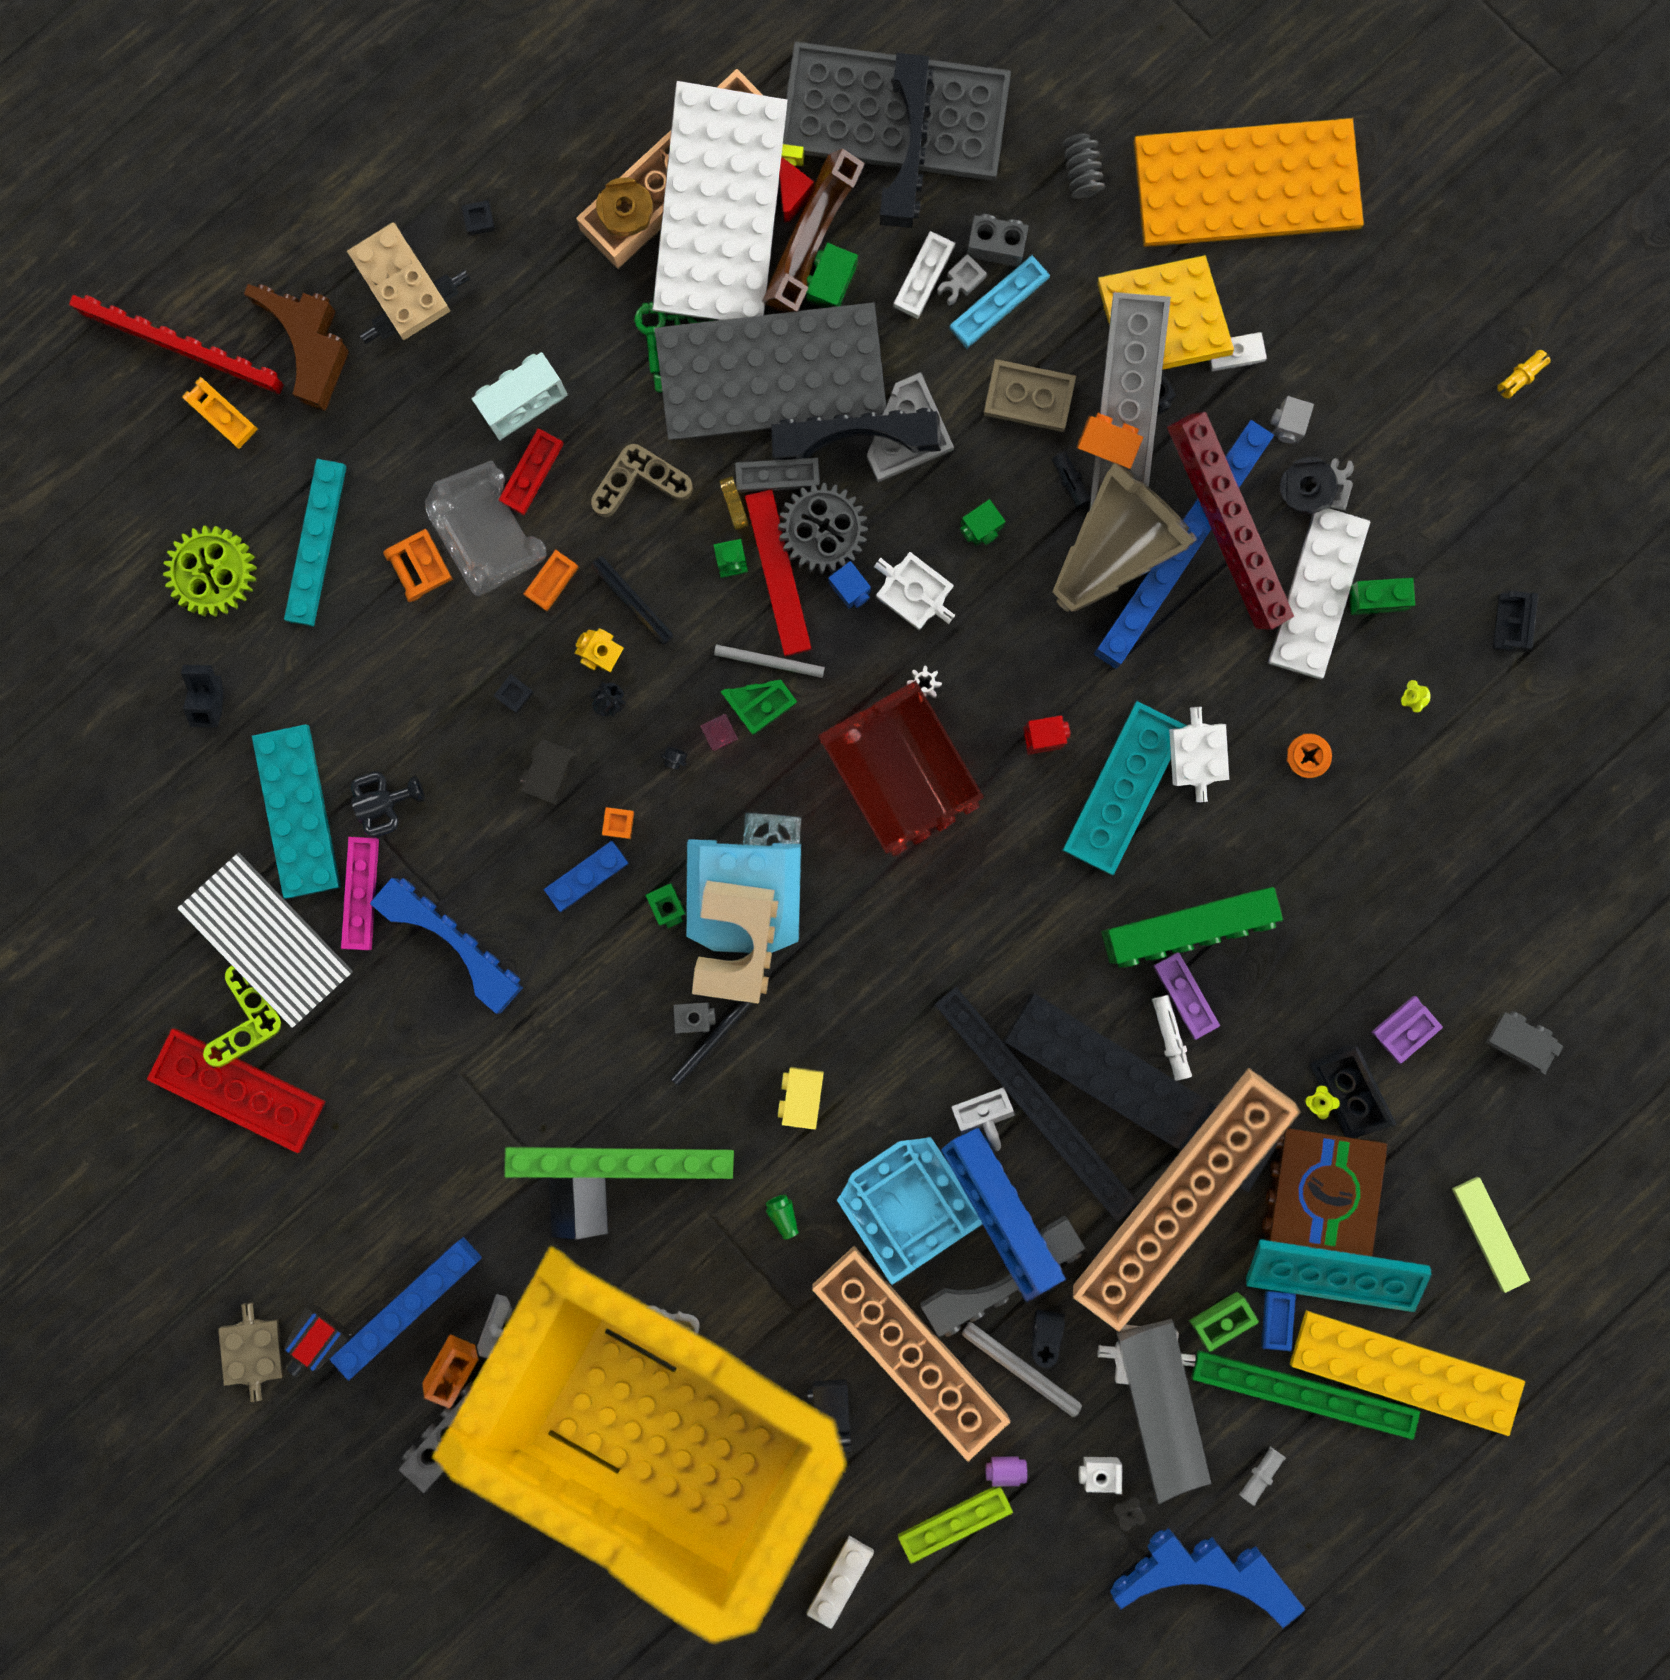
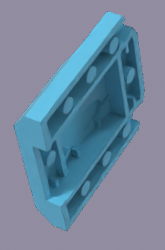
M689 839L687 842V937L713 951L751 953L754 949V943L750 934L740 925L732 922L701 918L703 892L708 880L774 890L773 900L778 901L776 918L771 917L770 926L775 927L773 944L768 943L767 952L773 953L798 942L801 844L773 843L772 846L717 844L716 840Z
M931 1137L899 1141L854 1171L837 1199L891 1285L982 1225L953 1170Z

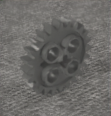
M823 483L821 490L817 491L816 486L812 484L810 493L801 488V498L792 494L791 501L793 505L790 503L784 504V509L788 513H780L779 518L786 523L778 525V530L785 532L779 536V541H787L783 551L792 550L790 560L792 561L798 557L800 559L799 568L807 563L809 564V572H812L814 567L818 566L820 574H823L825 567H829L831 573H834L836 564L840 568L846 565L845 559L849 562H854L855 557L852 552L860 555L862 549L857 544H865L867 539L861 536V534H865L868 531L867 527L860 524L866 522L867 517L858 516L863 507L853 506L856 497H852L849 500L845 498L847 495L846 489L841 494H838L837 485H834L831 491H827L826 483ZM819 504L824 507L825 513L823 515H816L812 512L811 507ZM806 515L809 520H804L801 516ZM843 519L848 523L849 528L840 530L836 527L835 521ZM823 524L827 525V530L823 533L818 531L819 527ZM805 527L810 530L811 536L803 539L798 536L797 529ZM836 537L843 538L844 542L838 541ZM830 542L834 546L835 551L825 553L821 549L820 544Z

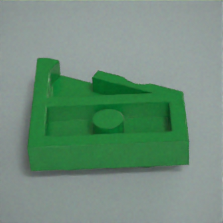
M782 680L721 691L752 735L758 733L797 704L796 699Z

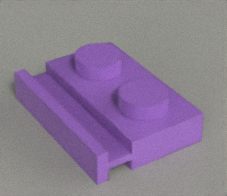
M1412 996L1371 1033L1377 1037L1394 1060L1401 1064L1443 1027L1429 1010L1421 1004L1417 996Z

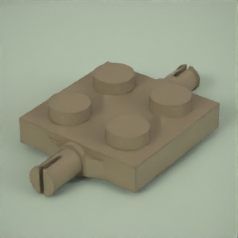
M250 1302L248 1304H241L243 1321L236 1325L221 1326L219 1328L224 1386L233 1384L249 1385L250 1402H254L255 1400H262L260 1383L266 1380L282 1378L284 1372L279 1319L268 1321L254 1319L253 1302Z

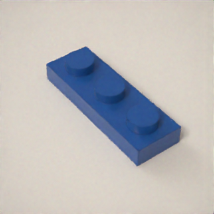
M611 841L550 884L544 891L559 912H562L629 863L615 843Z

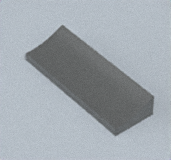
M1172 1319L1116 1332L1153 1490L1158 1504L1183 1492L1211 1484Z

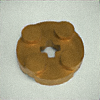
M617 178L606 184V188L602 191L601 195L599 193L596 201L598 217L610 234L618 236H632L646 230L649 227L653 214V204L649 191L631 178ZM623 201H627V204L632 206V209H629L627 213L617 210V207L622 206Z

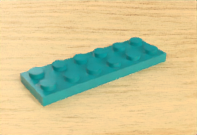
M1138 701L1135 702L1062 851L1110 875H1114L1171 759L1169 730L1183 728L1186 725Z
M305 724L253 735L252 740L283 899L341 888L309 725Z
M1259 1240L1246 1276V1282L1248 1287L1415 1312L1431 1277V1270L1428 1265Z

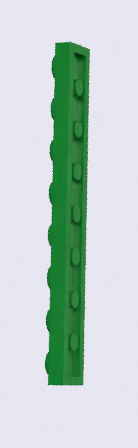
M1201 1350L1197 1351L1195 1366L1191 1378L1195 1381L1409 1439H1414L1420 1415L1419 1410Z

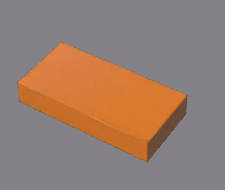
M555 550L527 588L524 596L545 611H548L579 566Z

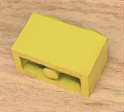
M790 1067L789 1073L783 1074L782 1089L787 1090L786 1100L780 1101L778 1117L783 1118L782 1125L816 1130L824 1071Z

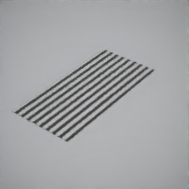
M239 852L178 907L181 913L292 1028L353 972Z

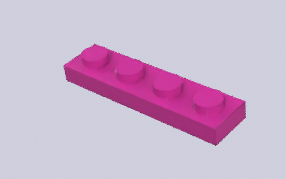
M348 837L341 949L372 950L374 907L370 902L375 898L379 846V839Z

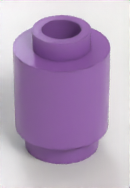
M1018 1456L991 1457V1463L985 1464L986 1481H991L992 1487L1020 1486V1483H1027L1026 1459H1019Z

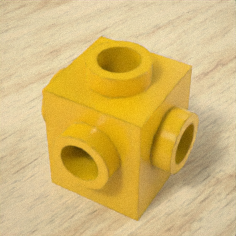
M599 628L597 632L587 630L586 633L581 634L576 643L577 650L575 654L582 658L580 663L592 670L598 667L604 671L611 672L624 648L611 641L614 637L613 635Z

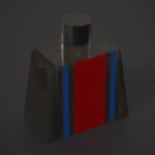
M311 1303L303 1310L284 1347L288 1353L294 1356L286 1366L287 1371L296 1377H300L307 1367L317 1372L356 1334L315 1303Z

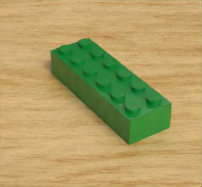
M1271 887L1101 931L1109 963L1118 964V968H1124L1139 964L1138 958L1145 957V960H1155L1166 957L1165 951L1172 950V953L1193 950V944L1198 942L1199 946L1220 943L1221 936L1226 935V939L1249 935L1248 929L1251 928L1253 932L1276 928L1275 922L1282 921L1283 917L1275 888Z

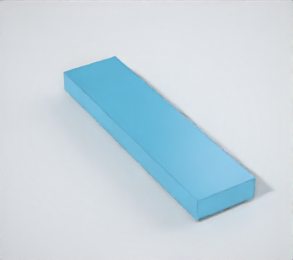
M1031 255L949 326V329L966 348H969L1047 281L1050 275Z

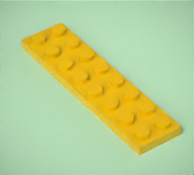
M1307 1310L1305 1311L1290 1361L1292 1367L1510 1436L1525 1381L1520 1378Z

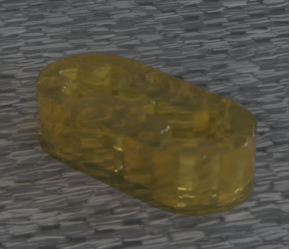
M733 477L719 480L735 530L748 526Z

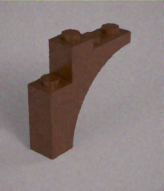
M247 284L244 295L251 303L262 307L279 319L291 339L296 357V381L292 394L299 402L325 411L349 353L340 337L327 333L336 312L330 305V300L317 293H314L313 296L303 293L300 300L289 294H284L282 297L274 294L275 291L265 285L259 284L258 287Z

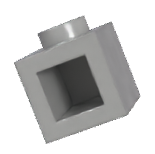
M1287 396L1281 403L1280 409L1276 408L1272 416L1271 425H1274L1272 434L1278 436V439L1285 443L1299 442L1305 436L1314 404Z

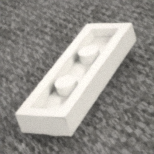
M930 231L894 302V308L917 319L919 318L954 249V242Z
M848 1536L809 1606L807 1615L832 1629L873 1556L874 1550Z

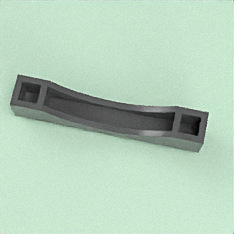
M1065 1216L1052 1222L1039 1232L1040 1236L1046 1241L1047 1248L1053 1259L1058 1264L1064 1261L1067 1263L1075 1261L1082 1255L1081 1251L1085 1249ZM1009 1274L998 1282L977 1289L955 1290L944 1288L920 1304L937 1335L941 1337L945 1334L946 1337H949L961 1329L960 1324L967 1320H970V1322L978 1320L985 1314V1309L992 1305L999 1307L1009 1300L1008 1295L1016 1290L1019 1293L1021 1291L1012 1275Z

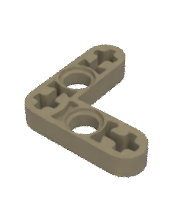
M630 444L622 450L594 493L591 505L598 516L609 517L613 515L638 476L678 501H684L692 495L693 484L686 474L640 445ZM636 452H639L640 460L647 463L644 472L640 471L643 469V466L639 462L634 461L630 464L629 454L634 455ZM656 465L662 466L665 469L664 476L661 479H653L650 476L652 467ZM671 473L674 474L672 480L680 484L682 481H685L687 489L685 492L680 490L676 493L675 486L668 481ZM616 474H623L627 477L626 484L621 488L612 485V478ZM606 487H609L613 493L619 494L617 498L612 494L608 500L611 506L600 510L598 501L600 499L605 500L609 495V492L605 490Z

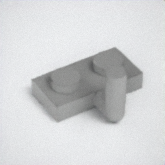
M1004 1087L952 1106V1111L962 1135L977 1128H984L991 1150L999 1151L1001 1149L999 1135L994 1123L1015 1116Z
M498 1294L495 1296L477 1346L479 1355L489 1358L504 1331L501 1329L503 1323L507 1324L511 1317L512 1307H509L510 1303L505 1296Z

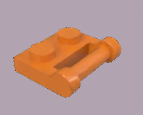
M427 529L389 547L383 552L386 560L391 561L406 590L404 594L408 602L415 601L429 591L453 580ZM404 552H407L422 581L417 586L414 584L400 557Z

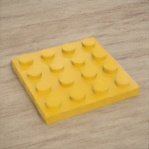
M1206 256L1098 278V287L1109 325L1113 292L1171 297L1162 370L1233 355L1234 347Z

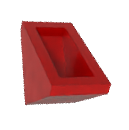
M781 158L779 178L784 222H790L808 200L814 187V181L787 160Z

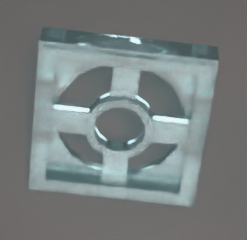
M745 813L743 845L766 846V840L770 835L778 837L780 843L800 844L801 817ZM764 823L769 824V832L763 838L753 837L759 826ZM778 824L787 830L790 840H784L782 835L778 833Z

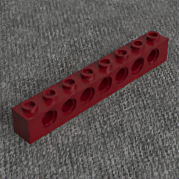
M1206 412L1190 414L1168 426L1167 429L1255 629L1272 630L1293 618L1294 614Z

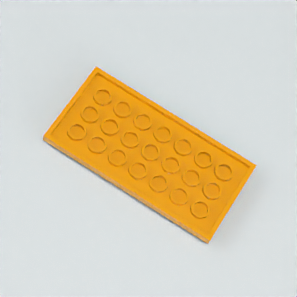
M1353 118L1135 136L1134 147L1144 247L1361 229L1364 225Z

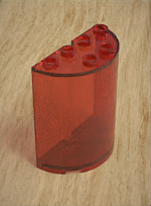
M916 680L876 702L868 709L853 715L818 735L886 854L891 853L894 857L908 849L906 844L912 841L915 846L932 835L930 832L932 829L937 828L939 832L952 825L956 821L954 817L964 811L965 815L980 808L978 802L984 796Z

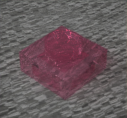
M726 714L701 725L713 752L738 740Z

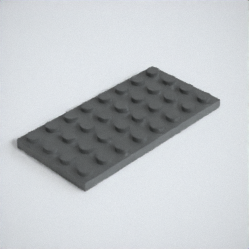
M795 42L786 99L787 109L783 144L803 147L804 155L827 158L828 154L843 148L864 163L902 168L909 147L910 131L904 103L899 93L893 92L896 55ZM929 60L928 67H934L932 85L926 86V94H931L930 111H924L923 120L928 121L927 138H921L920 146L926 148L924 165L918 166V170L996 181L1011 71Z
M875 302L655 328L669 441L772 429V424H779V421L783 419L805 422L809 417H821L823 420L834 419L836 415H849L850 418L861 417V414L868 412L877 413L880 416L883 415L886 409Z

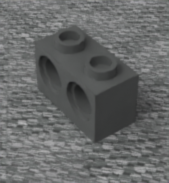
M988 214L974 215L967 254L971 258L1018 267L1021 265L1029 225H1023L1021 221L1014 219L1007 221L997 220L994 216ZM986 232L991 238L989 240H982L978 237V234ZM1008 237L1015 238L1018 244L1009 245L1005 242V239Z

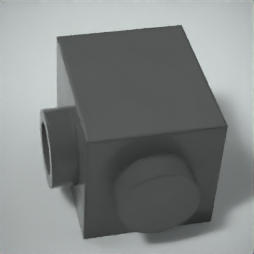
M709 1002L675 1004V1033L710 1031L711 1025L716 1023L715 1008H710Z

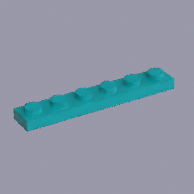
M321 459L316 460L284 620L287 622L314 627L346 471V465L343 463Z

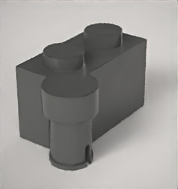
M1511 1011L1510 1014L1502 1013L1485 1043L1527 1065L1530 1069L1537 1070V1073L1546 1075L1554 1057L1559 1056L1563 1046L1557 1042V1039L1552 1037L1553 1032L1540 1025H1537L1535 1028L1525 1023L1527 1018L1514 1011Z

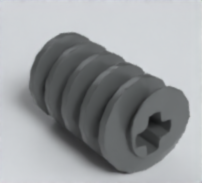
M1076 134L1063 141V148L1066 150L1064 154L1067 160L1066 168L1069 171L1068 179L1071 182L1069 187L1071 192H1073L1071 197L1074 199L1093 196L1105 188L1104 183H1096V181L1103 178L1102 172H1095L1101 168V162L1093 161L1100 156L1099 151L1092 150L1098 147V141L1090 140L1088 134Z

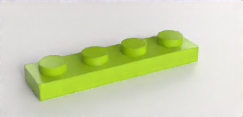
M1001 1486L992 1487L898 1534V1538L912 1564L1013 1513Z

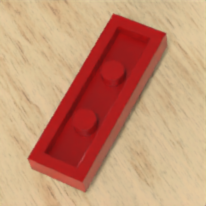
M538 428L498 501L525 515L564 444L563 441Z

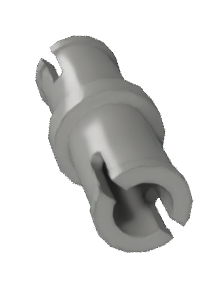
M1270 1447L1259 1466L1252 1469L1253 1475L1239 1495L1255 1506L1268 1484L1271 1486L1273 1483L1272 1477L1286 1457Z

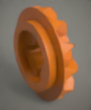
M1304 734L1297 737L1287 749V762L1292 768V772H1295L1302 778H1315L1327 771L1332 761V751L1329 744L1322 737L1315 734ZM1317 748L1313 755L1315 763L1308 761L1301 764L1305 756L1303 750L1309 752Z

